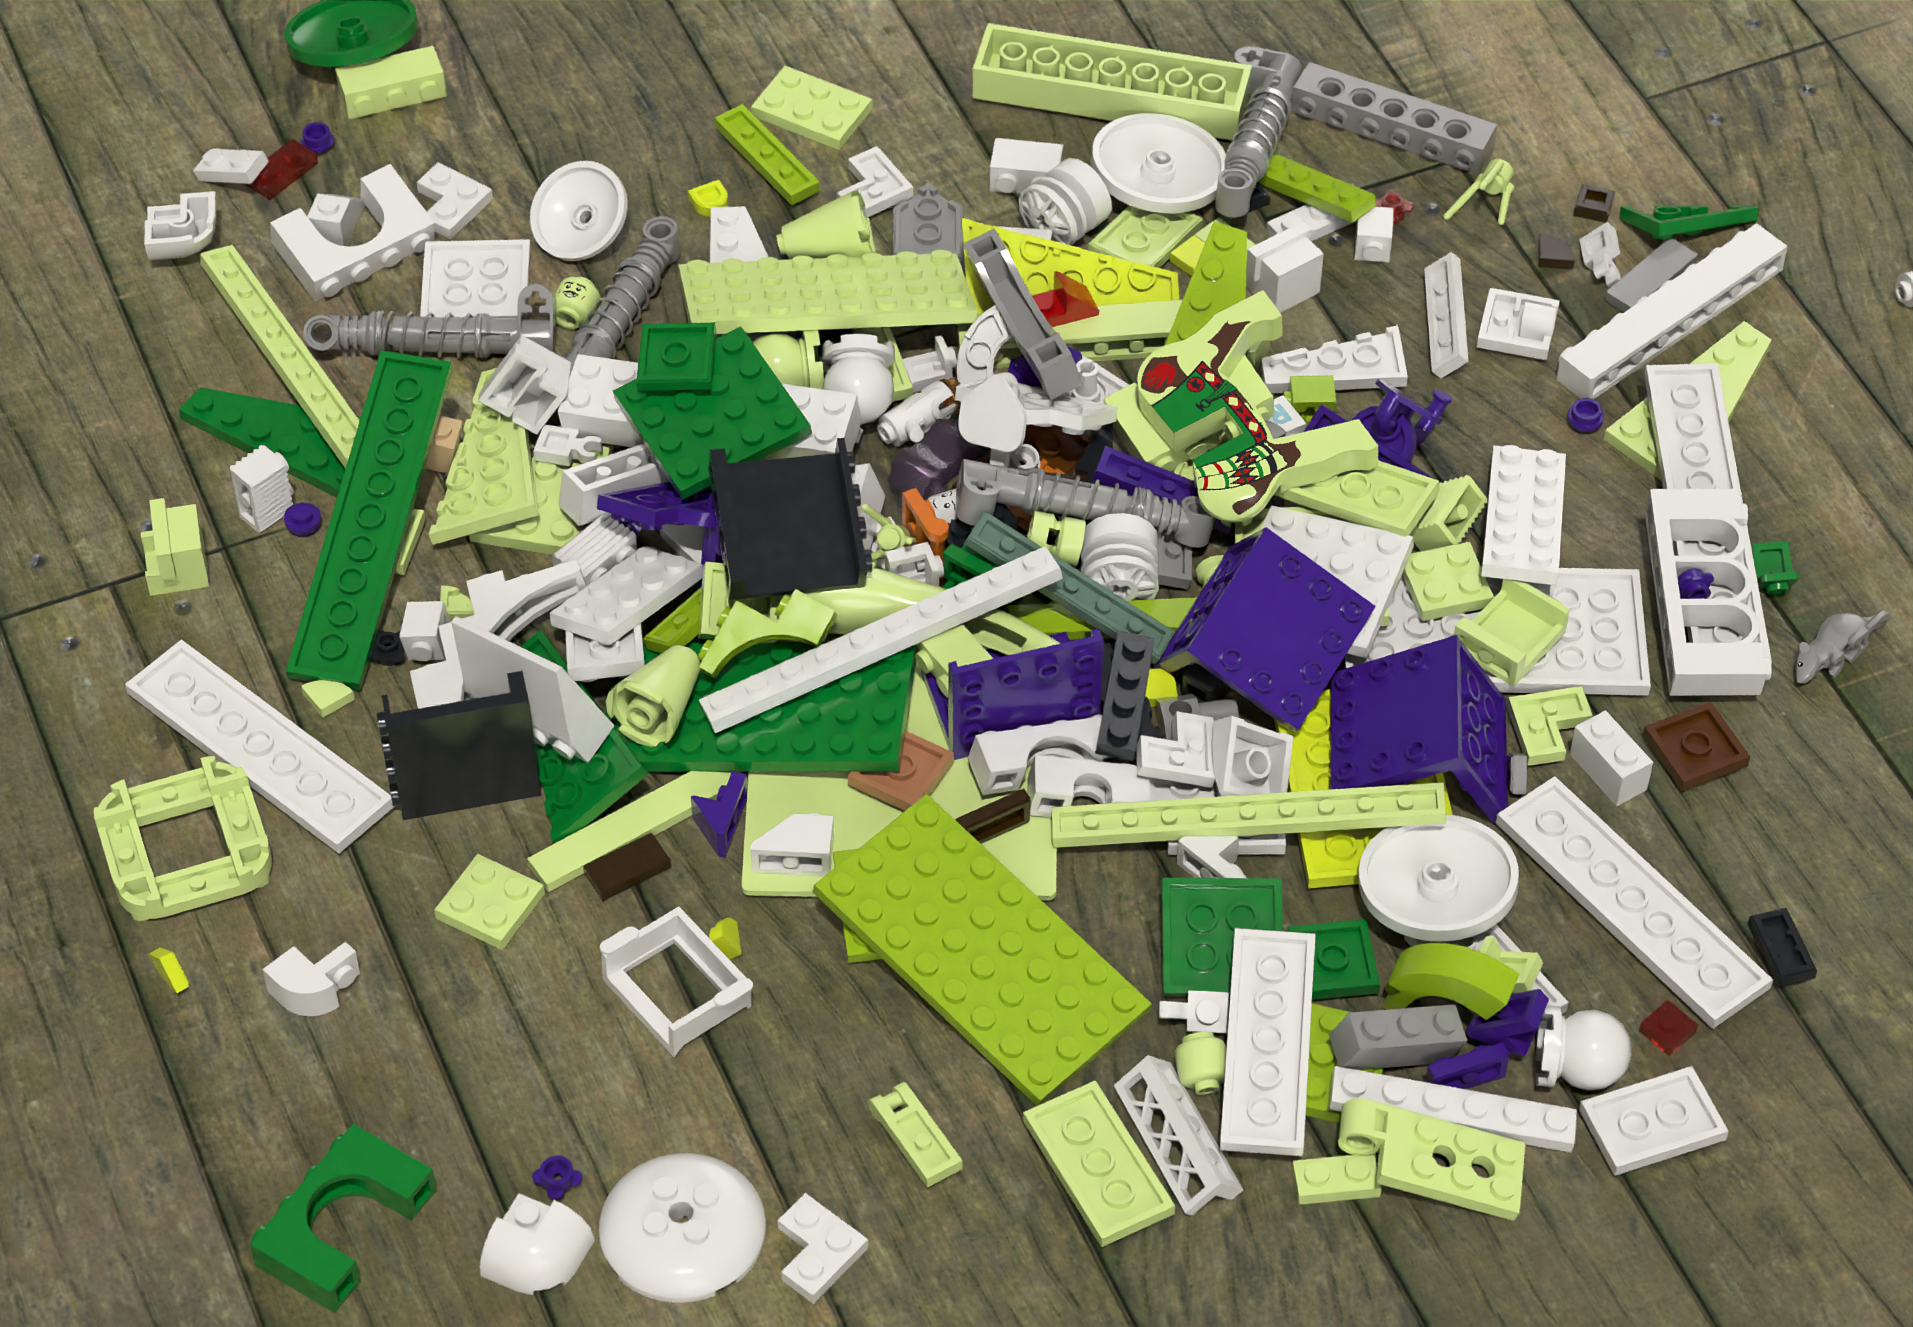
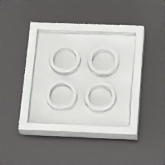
M530 239L425 242L420 316L426 317L429 312H432L435 317H445L450 312L454 317H464L469 312L473 318H475L477 313H486L492 318L517 319L519 294L529 285ZM524 312V319H528V312Z

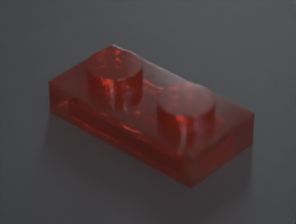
M291 139L267 158L269 162L251 184H246V186L270 201L319 164L317 153L298 141Z

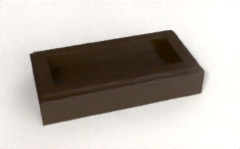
M1023 788L955 820L982 844L1030 821L1031 798Z
M650 833L584 865L583 871L597 894L604 901L671 868V859L654 835Z

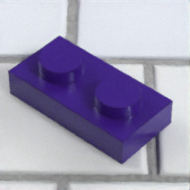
M1501 1042L1492 1046L1481 1045L1469 1053L1453 1058L1442 1057L1433 1064L1428 1065L1425 1082L1469 1089L1506 1077L1510 1055L1504 1043Z

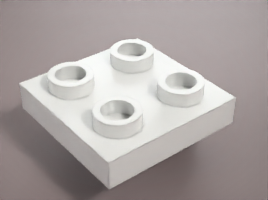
M1490 288L1478 335L1477 347L1547 360L1560 300Z

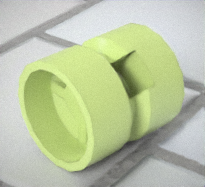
M1034 510L1027 538L1041 547L1046 546L1050 553L1076 568L1082 550L1086 521L1070 517H1064L1061 521H1057L1054 514ZM1049 531L1057 532L1054 546L1046 544Z

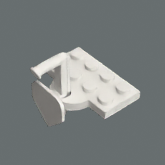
M1008 372L994 374L986 379L957 385L955 400L961 401L958 426L962 437L970 443L992 448L990 464L1008 468L1010 467L1011 451L1017 450L1024 442L1026 424L1041 427H1051L1054 424L1062 426L1064 433L1082 435L1084 430H1100L1102 425L1116 422L1118 407L1065 394L1050 400L1044 389L1020 384L1015 376Z

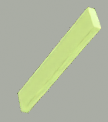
M690 771L528 857V867L540 883L544 884L547 892H550L584 874V865L647 834L652 833L655 836L692 816L691 796L717 800L720 786L727 785L732 771Z

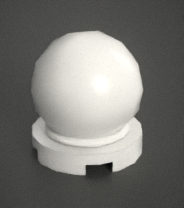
M867 334L841 335V342L832 344L829 340L825 341L822 360L830 369L825 374L822 389L857 394L862 419L861 424L875 421L884 414L893 399L894 385L892 375L887 369L895 361V347L891 341H888L886 345L877 343V336Z
M1546 1006L1543 1015L1548 1017L1547 1021H1541L1537 1032L1535 1061L1542 1062L1541 1070H1543V1074H1536V1086L1554 1087L1556 1079L1560 1076L1571 1086L1587 1091L1604 1089L1617 1082L1628 1069L1632 1056L1631 1038L1624 1025L1611 1014L1598 1010L1578 1011L1565 1019L1562 1016L1560 1006Z

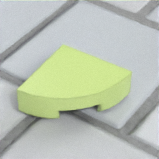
M441 585L440 601H444L451 622L455 616L465 618L474 615L471 600L467 596L460 593L456 587Z
M318 680L301 686L303 696L322 718L355 700L353 691L339 682Z

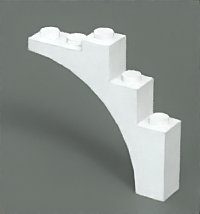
M578 560L560 563L553 567L524 574L507 581L502 570L466 581L474 615L461 619L510 641L514 635L535 618L564 603L567 599L587 587ZM451 622L438 626L446 660L410 671L418 709L472 699L465 691Z

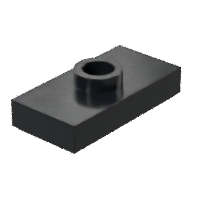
M1787 908L1749 916L1748 926L1778 987L1815 979L1817 969Z

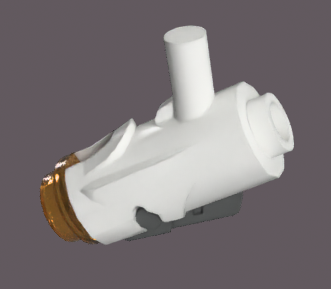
M953 377L948 380L941 379L935 381L879 417L880 425L877 426L881 439L895 447L901 446L909 440L913 442L921 441L924 433L946 422L953 413L960 410L961 401L955 400L956 386L961 385L960 382Z

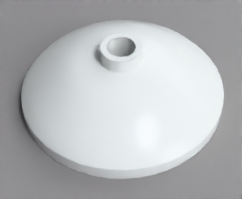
M593 161L573 162L557 169L541 184L531 205L530 225L535 240L547 253L565 261L584 260L602 252L618 236L626 219L628 201L624 185L619 177L608 167ZM589 216H592L591 219L587 223H585L586 219Z

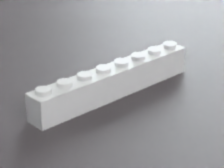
M1757 223L1746 231L1738 232L1730 242L1721 248L1713 249L1706 258L1697 264L1693 263L1688 266L1684 273L1675 279L1664 282L1650 296L1642 297L1635 306L1623 314L1618 313L1604 327L1599 330H1593L1583 341L1574 347L1566 348L1558 359L1559 367L1556 380L1580 399L1590 398L1594 400L1781 272L1788 246Z

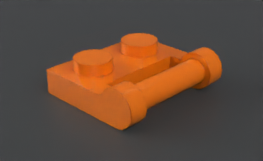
M916 488L903 492L902 526L909 531L911 537L916 538V544L928 542L933 555H939L943 563L945 540L949 536L948 523L943 519L936 518L931 502L924 500ZM940 577L939 584L945 582L947 579L944 577Z

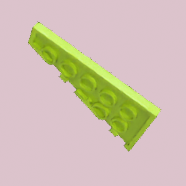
M1213 222L1165 345L1191 337L1201 330L1215 314L1246 299V231Z

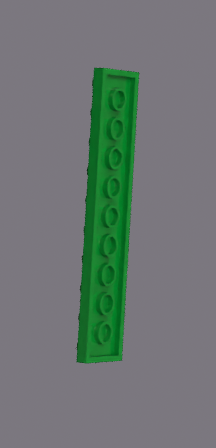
M380 350L286 668L288 678L308 682L318 680L339 682L350 689L361 691L452 375V362Z

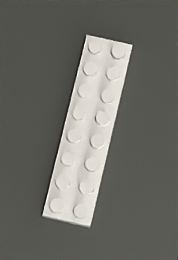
M183 640L177 642L125 684L127 694L206 754L215 756L217 762L227 763L237 768L241 766L248 776L251 788L338 854L395 807L392 805L390 794Z
M1555 776L1497 814L1496 824L1712 1029L1771 989L1773 979Z

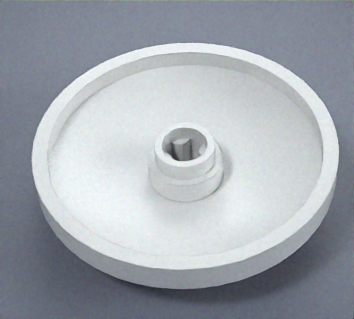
M1142 113L1118 118L1104 126L1094 140L1090 163L1091 168L1105 183L1108 192L1118 200L1146 211L1183 213L1202 208L1216 199L1218 175L1225 170L1224 161L1226 153L1220 143L1210 133L1187 120L1164 114Z
M1446 814V823L1387 827L1370 841L1362 854L1359 864L1360 894L1371 914L1393 931L1425 941L1460 940L1478 935L1490 929L1507 915L1518 893V863L1508 843L1489 827L1461 816Z

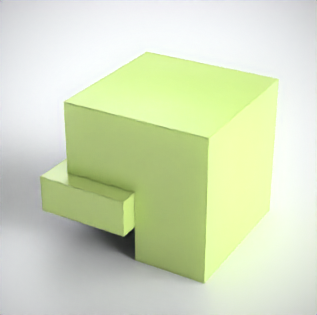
M164 498L149 500L153 530L141 532V539L145 552L147 569L145 576L150 596L210 587L204 540L196 504L166 508Z

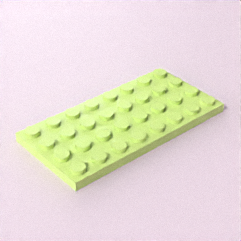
M935 250L931 254H916L911 251H903L897 255L882 256L878 253H866L862 257H847L842 254H833L827 258L817 259L802 255L796 256L792 260L762 257L757 261L744 262L740 259L730 258L720 263L692 260L687 264H678L679 281L688 322H715L716 334H726L740 326L746 333L963 324L974 323L977 319V308L958 256L947 250Z

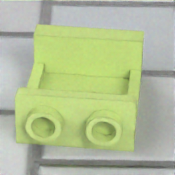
M1503 579L1501 591L1472 621L1463 617L1455 625L1454 635L1460 638L1483 669L1515 687L1566 633L1570 610L1559 600L1549 597L1528 582Z

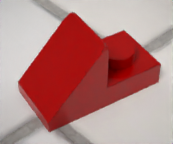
M1054 271V290L1032 295L1051 327L1099 315V309L1087 286L1058 271Z

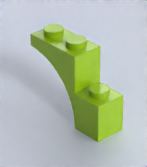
M797 589L794 590L791 597L785 595L775 611V615L779 616L777 622L736 600L732 608L726 606L716 624L720 630L714 641L708 639L700 650L698 659L702 662L699 668L703 673L716 679L724 666L740 652L767 641L792 640L811 645L815 648L819 647L835 622L837 613L835 610Z

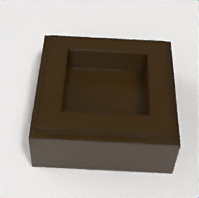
M1582 184L1573 216L1603 223L1608 222L1615 191Z

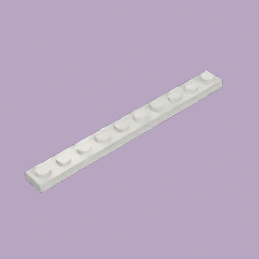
M1046 546L701 698L699 699L701 708L714 733H717L1063 579L1061 569Z

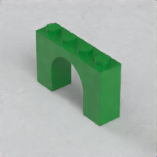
M353 1123L344 1135L340 1134L334 1139L329 1152L318 1165L314 1164L309 1168L304 1176L303 1183L293 1194L287 1195L281 1201L277 1213L267 1225H262L256 1230L250 1243L255 1266L331 1312L336 1313L361 1281L357 1263L354 1259L314 1235L312 1227L317 1216L324 1208L339 1199L361 1196L374 1199L412 1221L437 1191L433 1169Z

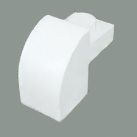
M344 942L315 965L293 946L263 969L268 993L284 1008L298 1015L318 1016L329 1013L339 1007L336 992L339 989L348 987L360 974L356 951Z

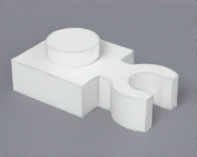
M545 424L533 452L536 461L570 466L572 459H578L582 464L596 460V453L589 451L602 452L603 448L602 440L599 437L587 436L580 439L579 430Z

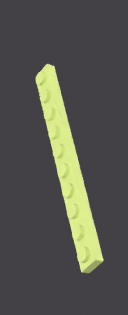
M230 245L200 253V265L346 469L359 425V419L234 246Z
M1427 783L1052 807L1053 847L1180 840L1184 836H1251L1446 823L1444 784Z

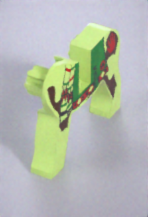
M1264 290L1215 314L1201 330L1191 337L1155 350L1144 360L1137 377L1141 411L1175 453L1224 429L1227 442L1193 459V474L1201 506L1208 514L1221 520V523L1227 527H1230L1232 523H1241L1244 527L1252 522V517L1259 514L1265 508L1276 490L1282 494L1288 489L1325 481L1342 472L1351 470L1369 471L1378 466V445L1359 419L1273 439L1257 408L1246 394L1229 379L1246 351L1252 345L1261 341H1274L1283 336L1282 315Z

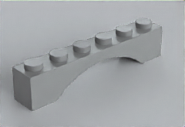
M992 229L964 243L963 246L974 274L992 304L996 305L1007 329L1050 400L1083 385L1071 352L1060 334L1050 326L1040 311L996 230Z

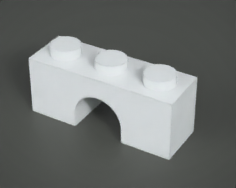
M1035 755L1027 777L1028 795L1031 798L1030 815L1052 817V807L1071 806L1073 798L1077 796L1091 797L1100 804L1150 801V778L1137 775V766L1130 763L1118 764L1099 762L1092 759L1081 760L1062 758L1055 755Z

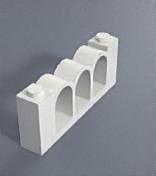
M1650 489L1645 507V518L1669 695H1761L1765 680H1770L1772 668L1770 658L1764 656L1763 643L1756 642L1760 624L1754 611L1747 606L1752 591L1753 579L1750 571L1741 563L1746 546V535L1742 526L1747 525L1748 509L1746 503H1741L1739 489ZM1672 541H1713L1725 546L1730 553L1725 555L1674 556ZM1689 569H1701L1703 573L1709 572L1714 576L1712 583L1722 584L1730 588L1737 596L1726 599H1680L1678 576ZM1684 626L1728 627L1737 631L1743 640L1737 642L1686 643Z

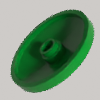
M322 0L296 14L288 22L284 31V37L289 54L302 63L322 67L348 66L368 62L399 49L415 35L419 21L415 6L410 0Z

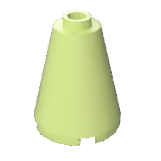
M859 190L852 191L783 225L781 228L782 234H777L781 255L787 254L789 260H792L794 257L802 255L817 259L827 258L833 254H842L847 257H862L866 253H875L869 217H866L864 210L861 211L862 207H866L861 192Z
M674 645L623 679L610 690L606 699L607 713L611 719L615 715L622 724L618 729L626 737L636 743L650 747L657 746L659 742L665 741L667 743L670 741L677 730L701 670L699 668L701 663L697 654L688 647Z

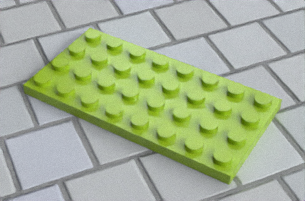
M925 794L814 884L813 893L1036 1106L1046 1102L1150 1011L1152 1003L928 794Z

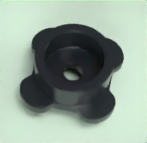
M378 630L370 659L377 661L383 666H393L401 662L405 657L404 648L399 637L401 631L393 633Z

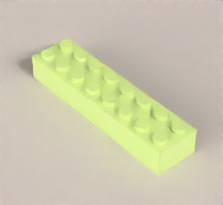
M988 23L973 66V98L1110 121L1133 114H1164L1187 120L1206 130L1215 138L1233 140L1248 103L1252 65Z

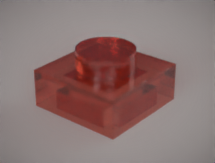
M1667 1000L1641 1022L1639 1032L1670 1056L1696 1034L1698 1024Z

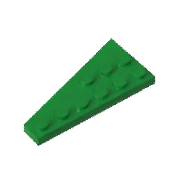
M200 387L178 409L181 420L247 453H253V449H259V445H265L273 453H280L289 466V470L286 473L337 498L345 467L300 405Z
M539 630L520 646L561 666L568 673L567 662L542 630ZM575 681V682L577 683V685L587 694V696H588V697L596 704V706L602 711V709L599 707V705L596 703V701L593 699V697H592V696L590 695V693L587 691V689H586L585 686L582 684V682H581V681ZM615 727L612 728L588 763L575 756L571 760L563 757L549 743L543 747L534 742L539 782L543 785L546 801L544 802L546 814L550 817L552 826L550 835L554 844L586 827L649 774Z

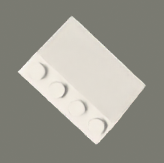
M455 616L451 623L466 693L472 699L510 693L507 673L523 671L529 699L534 742L543 747L549 743L563 757L571 760L575 756L588 763L615 726L561 666Z

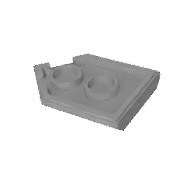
M929 183L921 187L917 195L908 201L903 200L894 207L893 255L903 251H911L916 254H931L935 250H947L952 254H957L959 262L963 261L961 223L963 207L953 200L948 201L938 194V189Z

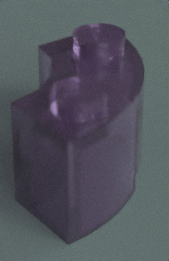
M937 419L920 442L910 448L902 449L901 453L896 456L892 462V471L887 481L902 492L916 488L922 498L927 500L932 495L947 491L943 486L956 475H959L962 460L977 461L985 447L966 441L959 431V421Z

